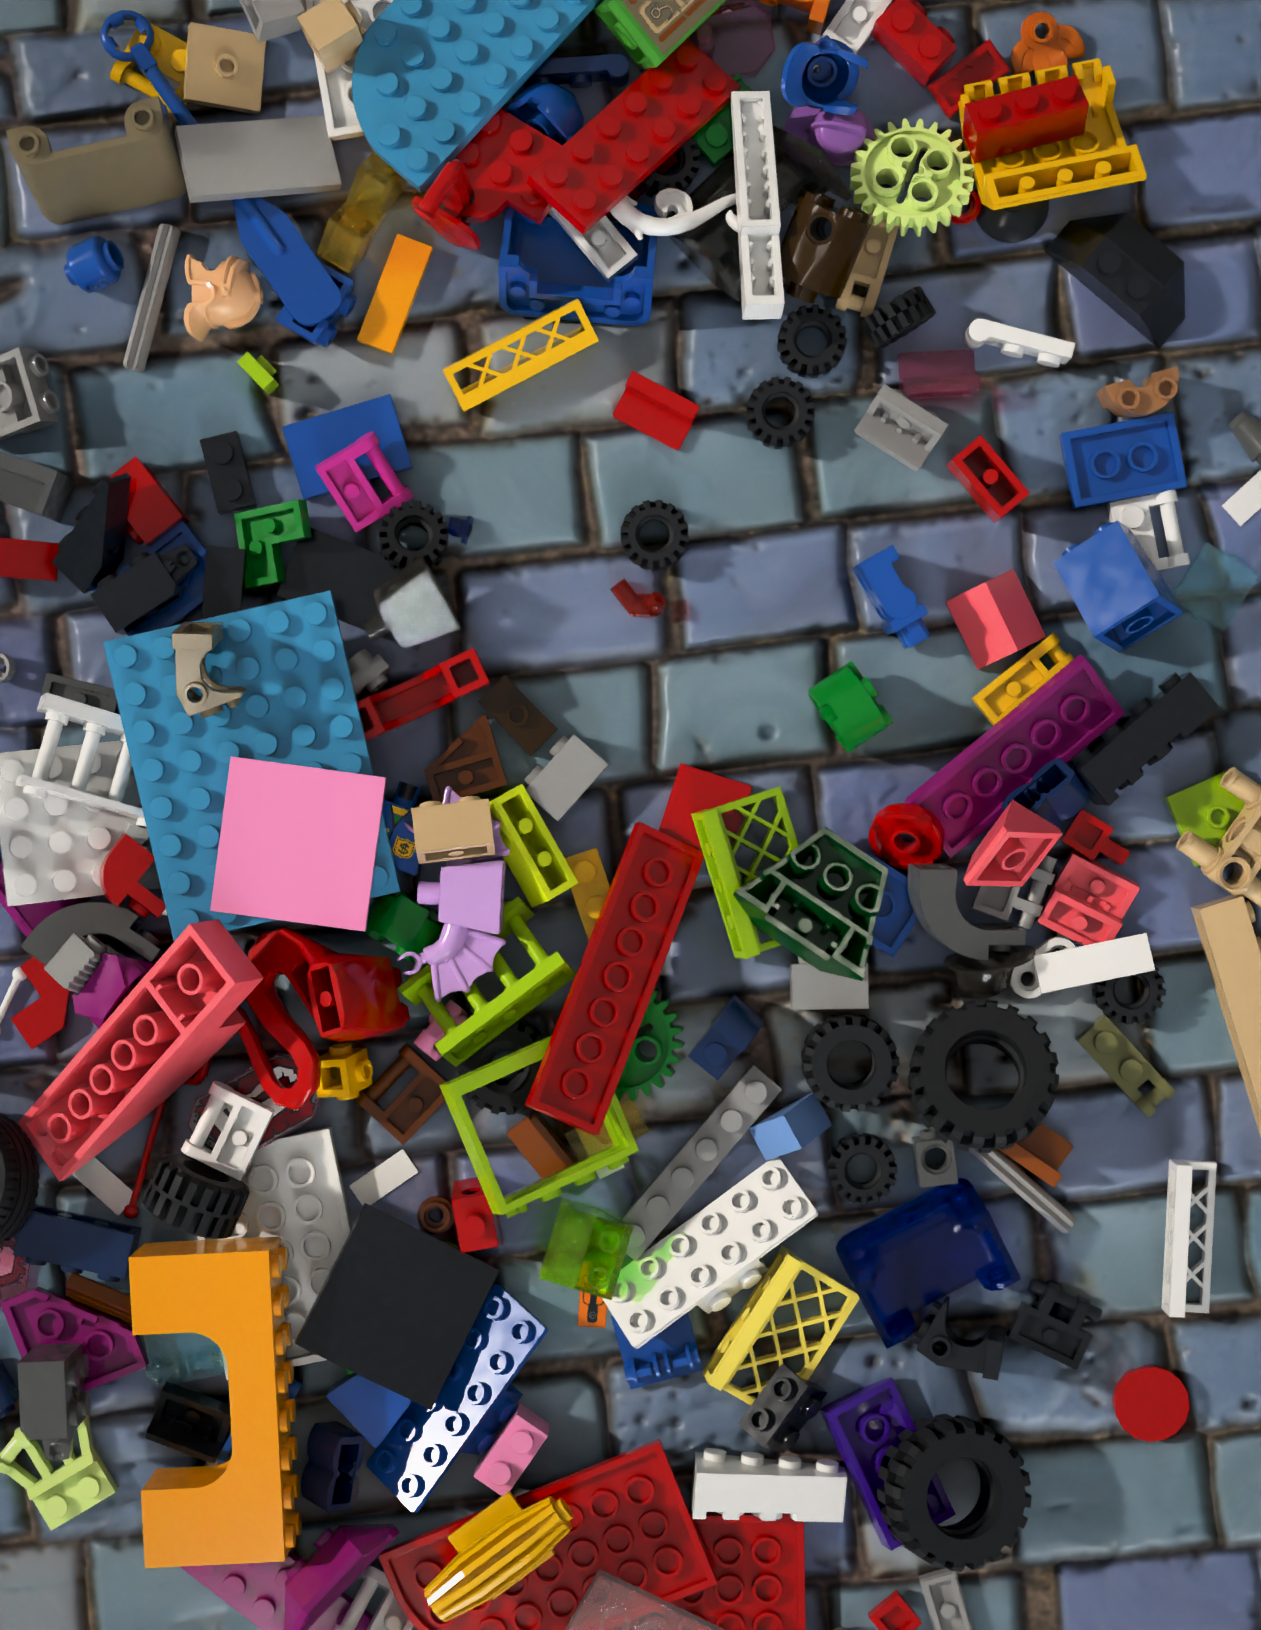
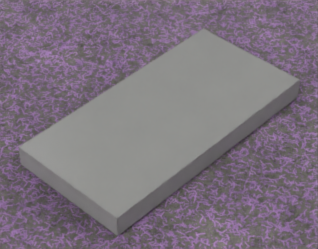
M325 115L181 125L175 127L174 135L190 203L339 191L341 188V178L332 141L328 138Z

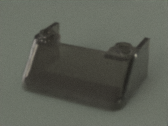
M773 125L780 213L790 203L797 206L800 196H805L807 191L813 193L816 191L822 194L829 191L846 201L852 197V194L822 150ZM734 153L688 195L692 201L693 211L722 197L736 193ZM736 205L726 208L692 230L669 235L672 242L713 285L739 302L742 301L741 289L735 283L740 277L738 233L728 225L725 219L726 213L729 210H732L737 216ZM671 211L666 218L672 217L677 214L674 211Z

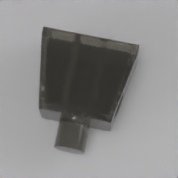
M423 555L375 590V603L379 612L362 621L372 641L392 632L402 648H408L461 629L454 607Z

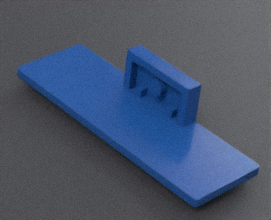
M494 1284L432 1409L430 1410L412 1401L366 1462L367 1468L411 1512L417 1513L460 1453L480 1455L481 1452H484L492 1445L495 1439L494 1434L502 1423L514 1414L517 1408L516 1404L523 1395L514 1385L510 1384L544 1338L548 1328L502 1285Z

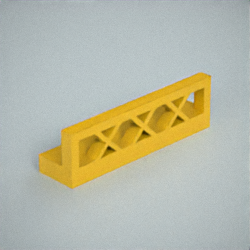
M575 299L447 366L442 371L461 408L465 412L599 340L579 299ZM575 310L582 326L566 335L556 333L561 317ZM553 322L551 331L542 328L545 325ZM537 331L549 335L547 344L532 353L522 350L528 334ZM519 340L517 348L508 346L509 344ZM504 349L515 353L511 364L498 371L488 368L494 352ZM485 358L483 366L475 364V362ZM466 367L481 371L479 381L463 389H460L453 375Z

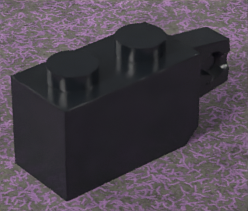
M186 544L162 555L156 552L151 555L148 552H144L128 563L131 568L119 576L117 573H112L97 583L99 589L90 595L115 633L125 635L179 600L183 590L180 582L194 571L200 563Z

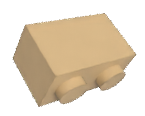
M323 0L297 17L308 44L327 74L357 55L358 48L363 42L362 36L365 35L366 31L361 24L362 19L350 0L346 3H343L342 0Z
M466 796L460 798L456 803L442 804L440 801H427L421 803L419 807L411 808L418 864L496 855L489 798L481 799L478 796Z

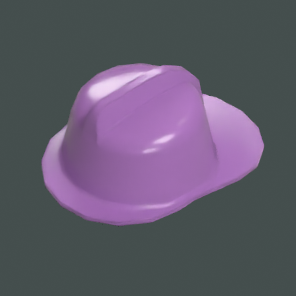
M808 106L796 107L788 116L784 126V139L789 150L798 158L809 162L839 167H851V163H855V151L862 150L865 138L873 141L874 134L870 120L859 110H856L855 114L841 115Z

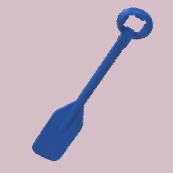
M121 10L111 14L104 21L101 28V43L105 51L119 61L135 62L181 125L198 124L150 54L154 43V31L150 22L142 14L132 10ZM124 20L135 21V27L139 29L140 34L147 36L144 44H136L130 48L131 52L119 51L120 46L113 37L108 36L110 29L116 30L124 24ZM260 197L233 199L239 237L244 249L293 318L301 325L314 326L338 311L342 303L339 288L288 216Z

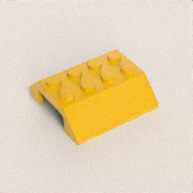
M1100 58L1072 63L1073 75L1077 76L1089 103L1084 135L974 163L970 154L969 164L974 165L973 177L983 205L992 210H998L1146 180L1147 173L1137 144L1126 145L1113 106L1116 81L1110 65L1103 66L1102 68ZM1066 65L1035 70L1036 85L1069 77ZM1029 72L998 78L999 93L994 94L991 79L964 85L965 94L960 95L958 106L965 151H969L963 136L965 104L1031 87Z

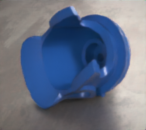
M828 35L824 38L821 37L816 43H799L789 53L783 68L781 78L783 98L789 104L797 107L808 106L841 115L855 114L858 105L845 100L856 87L859 77V66L868 69V59L855 54L845 43L831 39ZM815 65H818V68L816 70H813V67Z

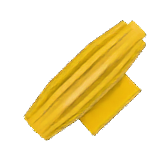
M508 1491L448 1536V1540L459 1554L424 1588L427 1602L438 1618L443 1620V1622H447L489 1601L491 1598L494 1600L555 1555L553 1548L572 1529L570 1520L574 1516L566 1502L562 1498L556 1501L549 1496L523 1509L512 1493Z

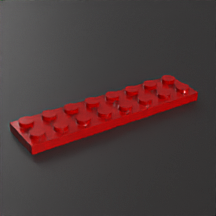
M642 822L634 825L525 1106L589 1134L599 1135L704 860L701 850Z

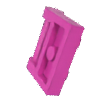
M374 431L364 434L351 445L315 465L316 471L355 532L385 516V514H389L392 507L396 506L399 508L402 502L410 501L414 496L407 485H402L378 446L380 440ZM363 454L367 455L390 492V495L383 500L380 499L356 458Z

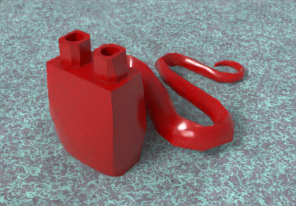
M287 926L264 931L248 952V958L264 978L246 997V1000L265 1029L291 1054L298 1068L297 1081L291 1088H286L277 1079L246 1011L239 1005L236 1009L246 1023L238 1032L244 1042L262 1088L276 1105L294 1110L303 1106L320 1087L322 1062L313 1041L292 1018L277 994L276 982L280 975H284L293 985L303 1004L315 1020L321 1038L343 1042L377 1037L405 1027L404 1022L410 1019L408 1006L403 1002H399L397 988L402 983L400 969L392 967L389 957L338 953ZM211 1059L193 1077H190L185 1082V1085H200L208 1076Z

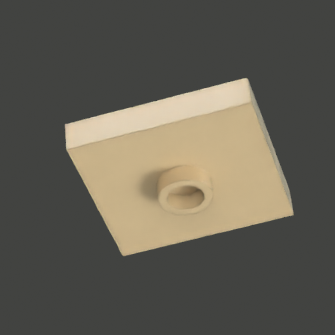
M190 22L188 25L183 102L258 115L261 110L266 40L258 42L253 33Z

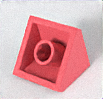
M1014 569L945 602L977 670L1046 637Z
M1012 799L973 852L963 881L967 886L1022 887L1063 833L1058 827Z

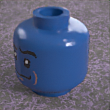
M96 236L69 248L66 254L67 264L64 266V271L72 285H78L82 290L92 293L119 281L121 269L124 268V260L114 242Z

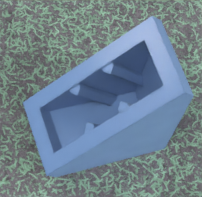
M812 1092L752 1124L749 1130L765 1160L768 1161L802 1149L831 1127L832 1124L818 1098Z

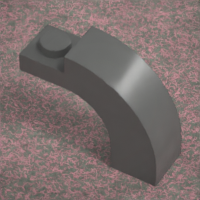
M908 863V895L911 907L920 925L936 941L960 955L978 960H988L989 949L994 951H1011L1012 945H1025L1026 930L1015 924L970 923L964 919L956 902L957 869L944 863Z
M103 902L79 903L56 911L39 923L20 946L25 952L45 966L73 933L84 938L91 934L98 939L116 941L150 963H156L163 955L162 951L157 948L160 944L157 938L144 929L139 934L135 932L142 923L137 914L121 906H114L113 904Z

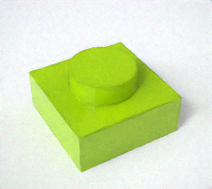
M247 351L237 361L268 395L279 386L272 377L277 371L262 355L255 360Z

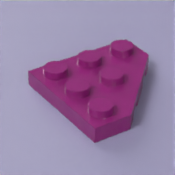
M38 1286L5 1299L0 1303L21 1358L37 1344L82 1343L83 1354H87L89 1359L88 1376L84 1377V1392L146 1368L150 1364L139 1335L132 1334L131 1326Z

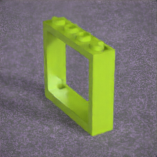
M552 1035L439 1085L492 1214H506L507 1218L516 1214H522L528 1210L527 1203L540 1198L541 1202L554 1199L563 1194L561 1187L574 1182L575 1186L590 1182L597 1177L595 1171L608 1166L609 1170L619 1168L629 1161V1155L639 1151L618 1098L614 1093L604 1119V1124L613 1143L612 1146L505 1196L502 1195L462 1095L542 1060Z

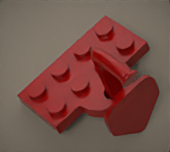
M500 109L463 150L443 167L423 198L414 196L411 201L413 209L448 242L455 246L478 250L481 243L477 234L469 228L471 223L485 222L495 218L507 206L540 225L552 206L527 184L528 176L562 145L503 109ZM441 203L444 205L442 210L439 208Z

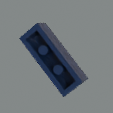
M35 1204L31 1215H28L27 1222L18 1231L13 1255L24 1257V1262L38 1266L46 1265L49 1262L61 1265L60 1269L64 1272L81 1274L85 1270L98 1273L97 1278L101 1280L119 1282L120 1278L125 1279L129 1275L128 1257L138 1248L142 1228Z

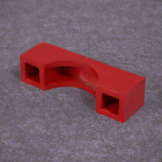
M471 648L439 663L430 670L404 683L358 701L366 741L369 742L491 685L492 683L476 649Z

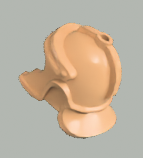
M188 254L186 256L185 275L188 284L192 286V302L187 304L184 310V323L187 332L193 338L203 342L211 328L218 329L219 326H225L228 329H235L244 326L255 317L260 304H263L264 294L260 280L254 272H251L248 261L231 255L226 261H222L215 270L211 271L203 262L198 261L194 255Z

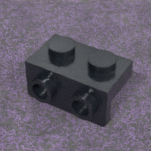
M782 1364L744 1414L739 1425L763 1448L784 1453L797 1442L800 1436L799 1431L807 1420L813 1418L819 1412L822 1406L821 1401L827 1392L817 1383L801 1378L790 1367Z
M166 1381L161 1390L153 1419L146 1430L145 1438L204 1461L216 1463L231 1427L230 1404Z

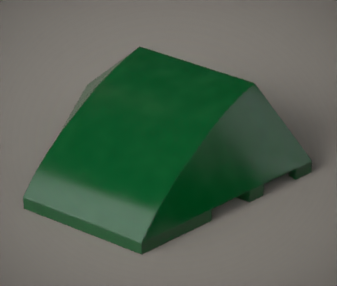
M825 826L793 849L775 865L768 867L761 875L747 885L740 887L733 895L757 929L819 971L862 981L865 976L867 956L872 945L873 930L877 914L880 910L889 869Z

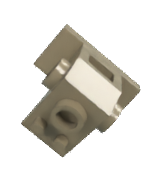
M183 622L172 633V649H175L176 694L188 717L200 713L201 718L212 716L224 710L222 706L224 703L228 704L229 709L238 706V703L241 702L240 697L247 691V686L221 685L214 681L207 673L206 656L224 638L223 622ZM196 687L199 688L202 691V693L198 692Z

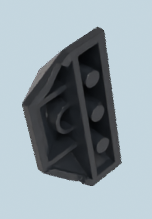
M1120 213L1071 220L1045 249V252L1158 349L1185 319L1184 261L1129 214Z

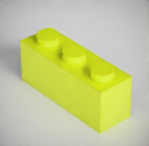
M523 784L489 801L491 818L495 821H500L501 839L511 851L509 855L503 856V858L506 860L507 865L532 908L550 901L578 884L576 877Z

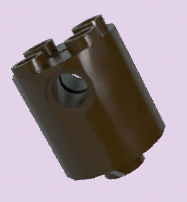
M807 191L805 196H800L781 243L780 252L782 276L790 280L786 293L802 301L814 304L818 293L841 298L871 224L868 223L870 214L851 206L849 208L841 206V209L834 207L836 201L834 198L816 191L814 193ZM827 220L832 224V233L829 238L824 232Z

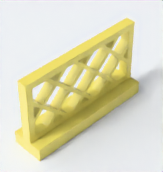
M783 1245L768 1266L769 1270L763 1274L761 1280L702 1370L709 1385L719 1391L725 1390L750 1406L756 1399L751 1393L757 1392L759 1395L769 1382L768 1380L760 1383L757 1365L777 1360L778 1367L783 1364V1358L803 1354L805 1365L796 1374L808 1380L861 1297L858 1292L799 1258L793 1251ZM803 1270L812 1275L815 1289L795 1294L793 1282L800 1271ZM820 1281L827 1284L828 1286L821 1287ZM789 1290L790 1296L784 1297ZM839 1291L847 1296L840 1309L826 1313L823 1295ZM817 1297L821 1314L801 1319L797 1302ZM792 1303L795 1321L775 1326L773 1314L777 1307ZM833 1319V1321L829 1325L828 1320ZM769 1322L770 1327L764 1329L767 1323ZM823 1322L825 1333L821 1340L806 1344L803 1327ZM797 1329L801 1346L781 1351L777 1334ZM772 1335L775 1353L755 1358L753 1345L757 1339ZM748 1353H749V1358H750V1359L744 1361V1359L746 1358V1356H747ZM752 1367L755 1384L739 1388L730 1383L738 1370Z

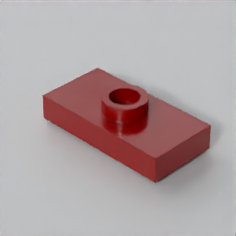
M988 39L927 86L926 89L947 119H949L959 111L958 101H960V95L965 94V84L990 79L994 84L998 78L1004 77L1011 69L991 40Z

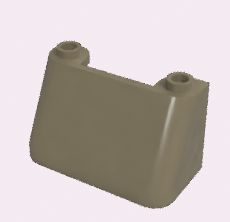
M159 96L139 100L127 108L124 115L126 136L52 152L50 141L40 128L22 126L6 130L12 155L42 215L54 224L65 225L172 201L183 196L187 188L174 135L177 123Z

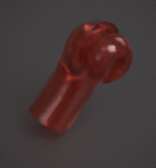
M625 578L610 589L629 615L633 617L654 618L661 615L666 607L664 595L659 592L636 594Z

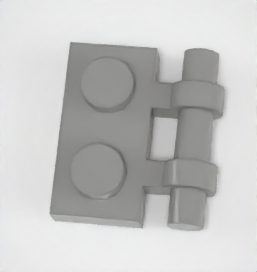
M1046 855L1041 861L1038 868L1029 877L1034 880L1026 900L1017 897L1021 886H978L970 908L1007 922L1012 909L1016 908L1022 911L1017 925L1031 930L1035 917H1040L1043 906H1040L1047 885H1052L1055 874H1052L1057 859Z

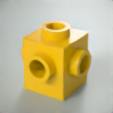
M340 1043L330 1046L329 1052L320 1056L322 1061L321 1077L317 1098L337 1097V1100H350L359 1097V1091L372 1085L373 1066L368 1059L367 1048H352L351 1043Z

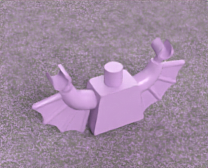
M447 786L444 790L442 804L456 803L463 797H460L450 786ZM492 818L496 855L446 861L447 866L441 867L440 882H418L417 903L439 905L438 921L443 922L444 925L439 940L434 944L423 948V952L419 954L415 952L403 953L398 957L397 961L407 956L415 960L414 969L402 973L404 975L415 974L419 971L422 964L428 963L431 966L434 999L437 1002H440L444 996L451 992H470V986L478 976L493 971L494 957L499 949L506 944L505 939L487 934H500L503 931L506 860L479 861L507 856L511 852L501 839L500 821H495ZM404 822L406 828L414 833L413 827Z

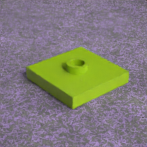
M1228 770L1164 797L1180 836L1190 830L1213 847H1216L1245 806L1243 801L1220 785L1223 775ZM1191 859L1193 866H1199L1198 863Z

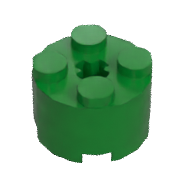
M852 661L807 690L809 692L808 696L823 721L826 720L836 734L834 735L848 753L893 724V720L882 704L878 705L875 700L878 697L875 688L867 677H862Z

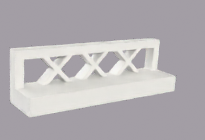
M1169 1159L1161 1309L1169 1317L1185 1318V1312L1209 1313L1217 1163L1214 1161ZM1192 1169L1206 1170L1205 1185L1193 1194L1191 1192ZM1205 1195V1200H1204V1205H1203V1204L1199 1201V1199ZM1196 1203L1204 1212L1203 1223L1191 1232L1189 1229L1190 1208ZM1203 1232V1239L1201 1243V1241L1197 1237ZM1194 1241L1202 1249V1259L1189 1269L1188 1247ZM1201 1270V1278L1199 1280L1195 1275ZM1191 1278L1200 1287L1199 1303L1186 1302V1286Z

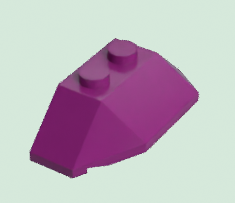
M394 1524L339 1525L334 1531L327 1528L313 1543L317 1549L309 1558L305 1560L302 1556L299 1557L285 1573L289 1577L285 1582V1630H308L400 1533L398 1528Z

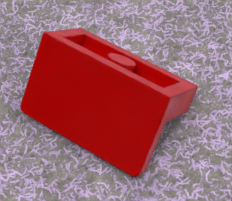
M632 370L625 384V391L613 412V417L678 451L699 413L700 406Z

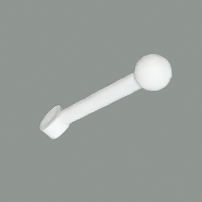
M16 967L12 972V983L0 1006V1024L20 981L25 980L27 977L21 967Z

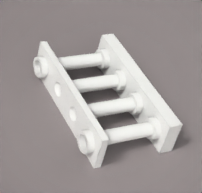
M47 692L40 697L37 711L46 714L45 720L48 723L32 777L24 774L18 776L15 785L25 787L23 793L32 797L46 799L47 794L134 818L137 819L136 826L147 829L143 809L122 803L131 774L132 763L120 714ZM68 721L84 725L82 731L86 732L70 788L47 781L63 725L67 726ZM106 732L121 736L120 742L123 743L108 798L85 792L100 738L105 737Z

